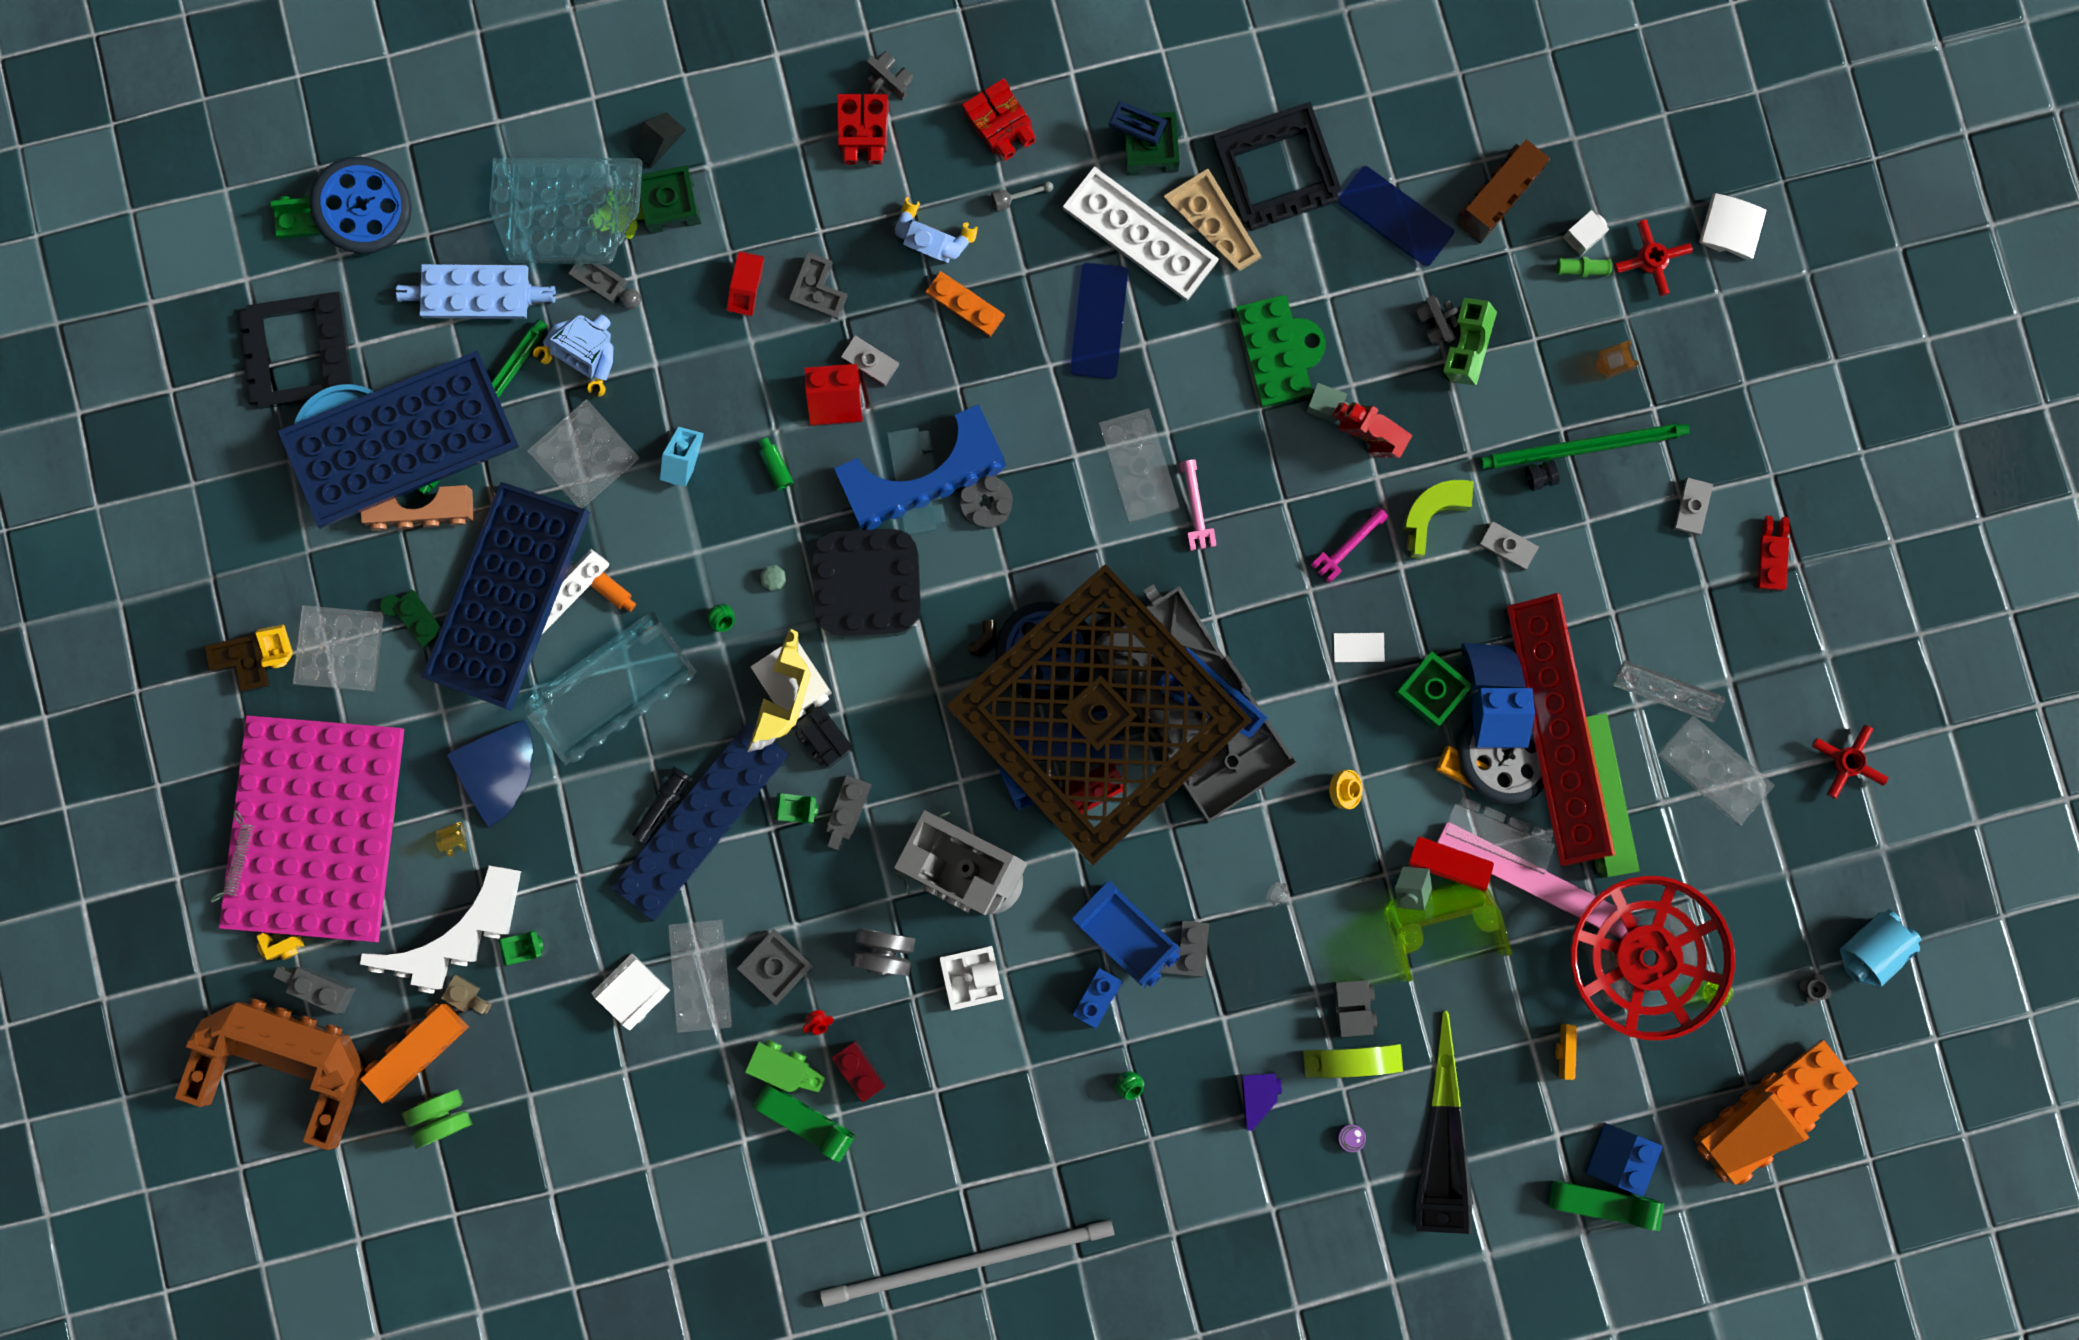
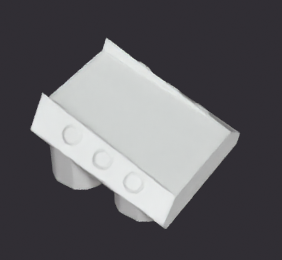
M631 954L592 992V995L622 1026L631 1030L645 1018L646 1014L664 998L670 989L635 955Z

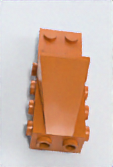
M1820 1039L1779 1073L1772 1072L1765 1076L1759 1086L1754 1090L1750 1089L1740 1097L1741 1100L1721 1111L1719 1118L1701 1127L1698 1130L1699 1134L1692 1139L1698 1145L1696 1149L1706 1161L1710 1160L1714 1165L1715 1169L1713 1171L1723 1183L1728 1182L1733 1185H1742L1752 1178L1753 1175L1751 1173L1754 1170L1770 1164L1774 1159L1772 1157L1774 1154L1806 1141L1809 1138L1806 1133L1816 1126L1814 1122L1820 1118L1818 1115L1855 1087L1858 1082L1825 1040Z

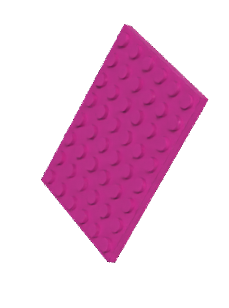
M246 716L234 811H238L242 816L244 824H239L233 816L225 881H231L228 882L230 885H227L230 887L226 888L229 891L224 892H228V894H223L219 928L379 942L404 737L403 728ZM235 812L237 819L241 822L240 816ZM248 825H251V826H254V827H255V828H253V827H247V828H250V829H253V830H246L245 832H242V833L239 832V831H243V830H240L239 828H244V827H246V826H248ZM241 854V855H244V856H247V857H242V856H236V857H234V856H232V855ZM236 860H240V861H243V862H246V863L235 862V863H239V864L245 865V866H240V865H234L235 863H233V862L236 861ZM235 866H238V867H242V868H244V869H240V868L231 869V868H233V867H235Z

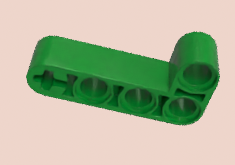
M767 1082L752 1105L757 1111L819 1147V1151L839 1163L856 1137L855 1134Z
M1553 1180L1548 1208L1660 1231L1664 1203L1652 1198Z

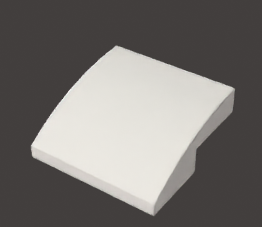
M1717 193L1712 194L1699 243L1718 252L1728 251L1745 260L1752 259L1766 209L1730 196Z

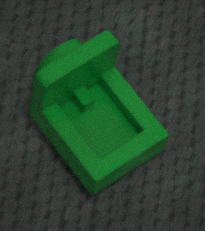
M777 793L774 820L797 823L814 822L818 813L816 797Z
M535 930L498 940L504 966L533 960L542 956L543 942L541 937L537 936Z

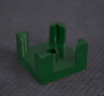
M1176 112L1151 113L1167 120L1157 146L1123 133L1126 146L1127 176L1139 175L1140 168L1166 166V173L1178 172L1180 159ZM1126 115L1130 118L1139 120L1157 129L1159 127V125L1139 118L1135 115ZM1123 122V124H1125V125H1128V126H1130V127H1132V128H1135V129H1137V130H1140V131H1142V132H1145V133H1147V134H1150V135H1152V136H1155V135L1152 134V133H1149V132H1147V131H1144V130H1142V129H1139V128H1137V127H1135V126H1132V125H1130V124H1127V123Z
M688 165L636 175L645 224L650 234L663 232L661 225L686 221L688 226L702 224L693 192V178Z

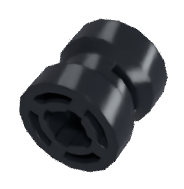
M1553 459L1544 461L1539 466L1532 464L1525 468L1527 482L1532 491L1540 490L1543 484L1555 486L1560 482L1558 468Z

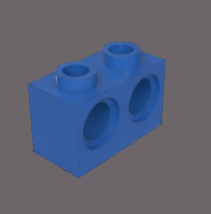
M1098 968L1072 1015L1097 1029L1123 981Z

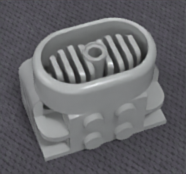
M924 810L894 868L924 883L923 889L968 913L972 908L983 915H991L1006 911L1018 900L1023 887L1022 874L1028 863Z

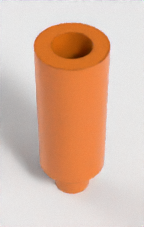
M604 572L596 577L590 585L618 609L624 607L631 612L636 607V603L630 599L632 595Z

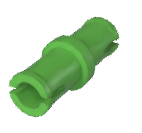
M1581 257L1580 259L1558 258L1556 263L1557 275H1579L1581 278H1586L1588 275L1610 276L1612 271L1611 259L1597 260L1589 259L1588 257Z

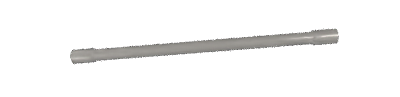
M1109 1219L1089 1224L1083 1228L885 1277L820 1291L823 1307L847 1302L850 1299L1043 1251L1114 1236L1112 1221Z

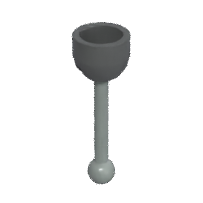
M1045 182L1043 186L1012 195L1005 190L991 192L995 211L1000 212L1008 209L1011 201L1042 191L1051 192L1053 184Z

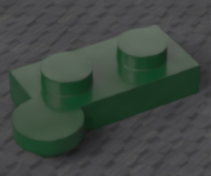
M414 590L409 591L400 599L394 595H388L382 599L380 604L382 612L390 617L398 615L422 647L426 648L438 638L442 626Z

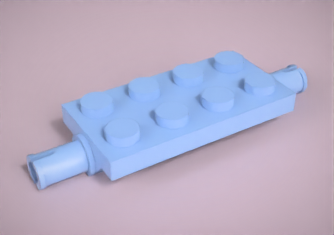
M422 264L420 286L397 285L396 290L399 291L396 292L398 302L420 301V316L422 318L527 319V308L532 302L555 303L556 299L553 297V295H556L554 286L536 287L529 284L528 267L526 265Z

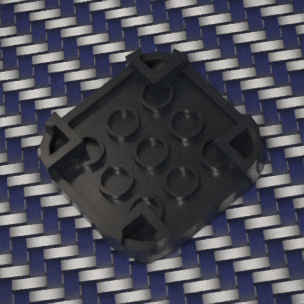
M896 529L853 530L829 533L818 539L812 558L814 611L817 622L825 632L833 637L843 639L844 637L899 636L906 634L916 625L920 619L922 609L919 554L916 543L910 534Z

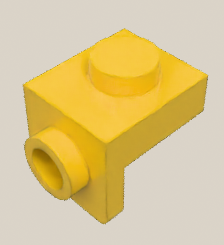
M284 624L258 629L256 636L263 655L261 660L262 667L271 666V668H279L285 666L293 655V651Z
M269 933L257 935L259 941L257 943L258 951L262 957H266V960H276L280 957L282 960L289 959L298 954L297 949L304 947L301 936H292L274 944Z

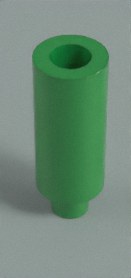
M768 438L760 440L759 444L762 450L759 451V454L776 490L779 491L791 486L794 482L775 444L771 445Z

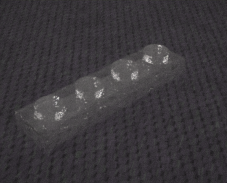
M1624 660L1614 678L1613 686L1714 723L1725 704V697L1627 660Z

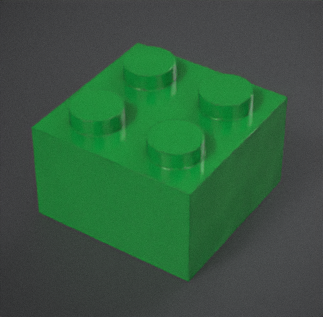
M1431 651L1393 695L1435 729L1442 724L1471 689V683Z

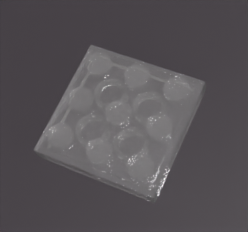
M587 399L527 450L574 504L580 508H584L640 459Z
M302 605L293 684L375 692L384 613Z

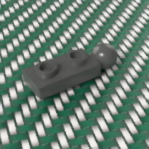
M582 253L568 273L572 278L614 304L617 298H620L621 305L626 309L633 310L640 305V294L634 289L625 290L624 288L628 282L624 278L585 253Z

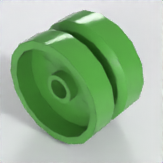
M459 1089L426 1099L418 1103L416 1107L401 1114L406 1127L425 1124V1127L413 1132L410 1136L415 1149L473 1125L468 1112L461 1111L451 1116L449 1114L450 1111L460 1107L463 1103Z

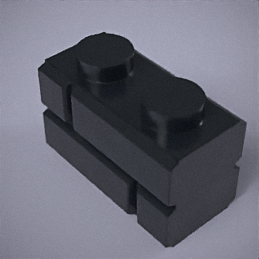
M822 706L817 707L809 715L796 723L799 731L795 734L804 745L810 743L815 750L811 755L820 766L826 764L828 768H831L854 750V747Z

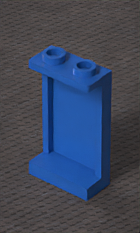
M1108 881L1072 918L1090 938L1144 989L1147 985L1150 987L1154 986L1161 978L1160 972L1166 965L1170 968L1180 958L1178 954L1181 951L1180 947L1124 896L1111 881Z

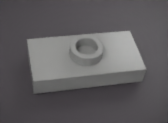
M856 335L841 356L847 363L857 364L860 371L884 386L887 385L899 366V362Z
M1691 478L1685 479L1674 530L1697 536L1702 534L1713 484Z
M1493 521L1479 546L1524 571L1527 570L1539 546Z

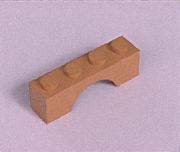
M467 485L440 487L435 498L428 505L419 509L403 508L394 498L361 512V523L370 527L372 531L387 530V526H397V529H412L415 524H423V527L435 528L439 527V523L448 522L450 526L466 525L465 521H474L473 492Z

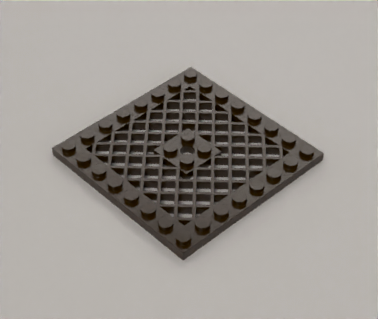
M1106 564L946 705V708L1092 867L1252 721ZM1104 603L1108 608L1098 607H1100ZM1092 614L1091 626H1078ZM1096 614H1111L1110 627L1095 626ZM1115 616L1126 628L1114 627ZM1076 631L1091 632L1090 645L1075 644ZM1072 632L1071 644L1059 643ZM1095 632L1110 633L1109 646L1094 645ZM1114 633L1129 634L1128 647L1113 646ZM1133 635L1144 647H1133ZM1052 649V662L1039 661ZM1056 649L1071 650V663L1056 662ZM1075 650L1090 651V664L1075 663ZM1094 651H1108L1109 664H1094ZM1113 652H1128V665H1113ZM1132 653H1147V666H1132ZM1151 654L1163 667L1151 666ZM1032 667V680L1019 679ZM1036 667H1051V680H1036ZM1055 668H1070V681H1055ZM1074 669H1089V682H1074ZM1093 669L1108 670V683L1102 676H1099L1093 682ZM1112 670L1127 671V684L1112 683ZM1131 672H1146V685L1131 684ZM1151 672L1165 673V686L1150 685ZM1170 675H1171L1182 687L1169 686V678H1170ZM1012 685V697H999ZM1016 685H1031V698H1016ZM1035 685L1050 686V699H1035ZM1054 686L1069 687V700H1054ZM1073 687L1086 688L1073 700ZM1114 689L1127 690L1126 702ZM1131 690L1146 691L1145 704L1130 703ZM1150 691L1165 692L1164 705L1149 704ZM1169 692H1184L1183 706L1169 705ZM1188 694L1199 706H1188ZM996 702L1011 703V716H996ZM991 703H992V715L985 709V708H987ZM1015 703L1031 704L1030 717H1015ZM1034 704L1050 705L1049 718H1035ZM1054 705L1066 706L1061 711V714L1066 719L1053 718ZM1096 707H1102L1106 710L1107 717L1102 721H1096L1093 719L1091 711ZM1133 709H1145L1144 723L1131 722L1137 717ZM1149 710H1164L1163 724L1149 723ZM1168 711H1183V723L1168 724ZM1187 711L1202 712V725H1187ZM1206 714H1208L1212 718V721L1209 722L1207 725ZM997 721L1010 722V735ZM1014 722L1030 723L1029 736H1014ZM1033 723L1049 724L1048 737L1033 736ZM1053 724L1068 725L1067 738L1052 737ZM1072 726L1084 739L1071 738ZM1125 728V741L1112 740ZM1129 728H1144V742L1129 741ZM1148 728L1163 729V742H1148ZM1168 729L1182 730V743H1167ZM1187 730L1200 731L1186 743ZM1016 741L1029 742L1028 754ZM1033 742L1048 743L1047 756L1032 755ZM1052 743H1067L1066 757L1051 756ZM1071 744H1086V758L1070 757ZM1090 745L1096 752L1105 746V759L1090 758ZM1109 745L1124 746V760L1109 759ZM1129 746L1143 747V761L1128 760ZM1148 747L1162 748V761H1147ZM1167 748L1180 749L1166 762ZM1034 761H1047V773L1045 774ZM1051 762H1066V776L1050 775ZM1070 763H1085V777L1070 776ZM1089 763L1104 764V778L1089 777ZM1109 764L1124 765L1123 779L1108 778ZM1128 765L1143 766L1142 780L1127 779ZM1147 766L1160 767L1147 779ZM1052 781H1065V795ZM1069 782H1084V796L1069 795ZM1089 782L1104 783L1103 797L1088 796ZM1108 783L1123 784L1122 798L1107 797ZM1127 784L1140 785L1127 797ZM1071 801H1084L1083 814ZM1088 801L1103 802L1102 816L1087 815ZM1107 802L1120 803L1107 815ZM1089 821L1101 822L1094 827Z

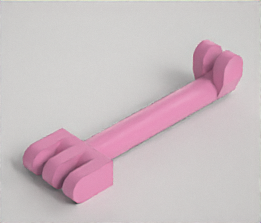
M1196 460L1182 461L1179 463L1181 473L1185 472L1195 528L1194 532L1187 533L1190 551L1196 550L1195 539H1199L1200 549H1205L1206 537H1209L1210 546L1216 547L1214 528L1205 530L1195 470H1197Z

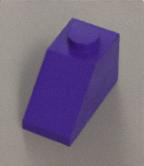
M1274 1072L1241 1074L1244 1121L1247 1131L1255 1129L1277 1103V1095L1282 1094L1281 1079L1276 1078Z

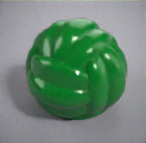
M718 604L712 607L707 613L709 627L715 632L728 631L735 622L734 611L727 604Z
M1132 1071L1122 1072L1115 1082V1091L1121 1098L1133 1100L1143 1092L1144 1080L1138 1073Z

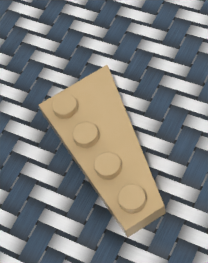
M1209 169L1204 170L1164 195V198L1239 272L1262 258Z

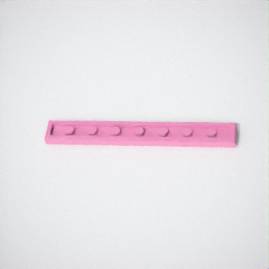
M1446 822L1437 840L1440 844L1492 861L1494 867L1491 875L1577 918L1580 917L1586 906L1596 897ZM1603 900L1592 911L1586 922L1600 928L1603 922L1617 910L1616 906ZM1632 914V916H1633V918H1634V920H1635V922H1636V924H1637V926H1638V924H1639L1641 918H1639V917H1637V916H1635V915ZM1621 917L1607 931V933L1619 939L1628 932Z

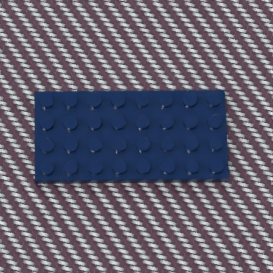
M478 350L278 431L319 529L519 448Z
M500 482L422 678L511 711L591 512Z

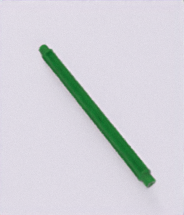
M540 319L535 322L533 327H529V330L491 381L498 398L543 337L542 333L548 325ZM440 480L417 490L427 496L432 488L435 489Z
M1673 423L1671 425L1493 453L1490 456L1481 457L1480 463L1482 469L1491 467L1492 469L1677 439L1680 436L1689 435L1690 429L1688 423L1679 425Z

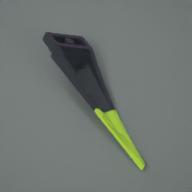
M1444 1011L1432 1108L1416 1200V1231L1471 1234L1473 1197L1449 1013Z

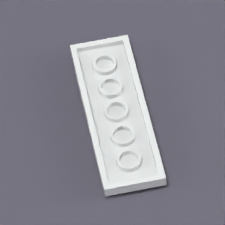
M1095 166L1063 206L1064 211L1186 302L1219 260V258Z

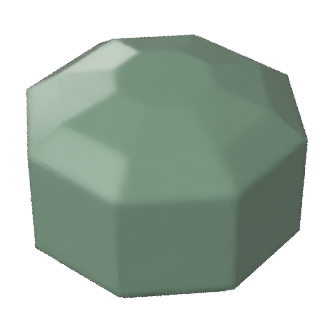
M777 565L766 566L760 574L762 586L770 592L781 590L787 582L785 571Z

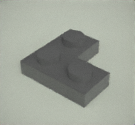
M808 252L789 301L839 320L848 295L825 286L833 262Z
M1182 921L1181 951L1178 953L1180 958L1170 968L1166 965L1160 973L1205 977L1209 923Z

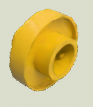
M1340 770L1331 779L1329 793L1333 804L1337 808L1352 809L1360 802L1362 783L1355 771Z

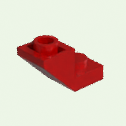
M738 252L729 290L727 311L753 316L757 288L762 278L764 256Z

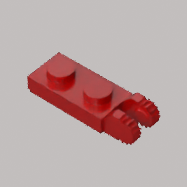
M1764 516L1762 536L1760 537L1757 589L1785 591L1787 588L1789 517L1781 518L1779 522V535L1775 537L1771 536L1773 517Z

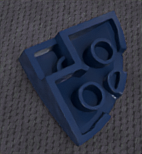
M526 720L493 732L447 754L462 785L488 827L498 823L514 809L515 802L521 793L526 790L532 774L530 768L531 754L534 752Z

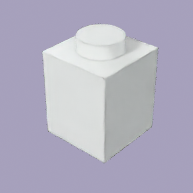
M1591 210L1570 228L1563 238L1581 257L1607 233L1609 228L1605 219Z

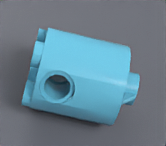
M1888 909L1886 912H1879L1872 921L1860 929L1840 948L1844 968L1848 975L1856 982L1880 988L1909 959L1920 952L1918 943L1922 940L1921 937L1912 928L1907 930L1900 923L1901 920L1894 911Z

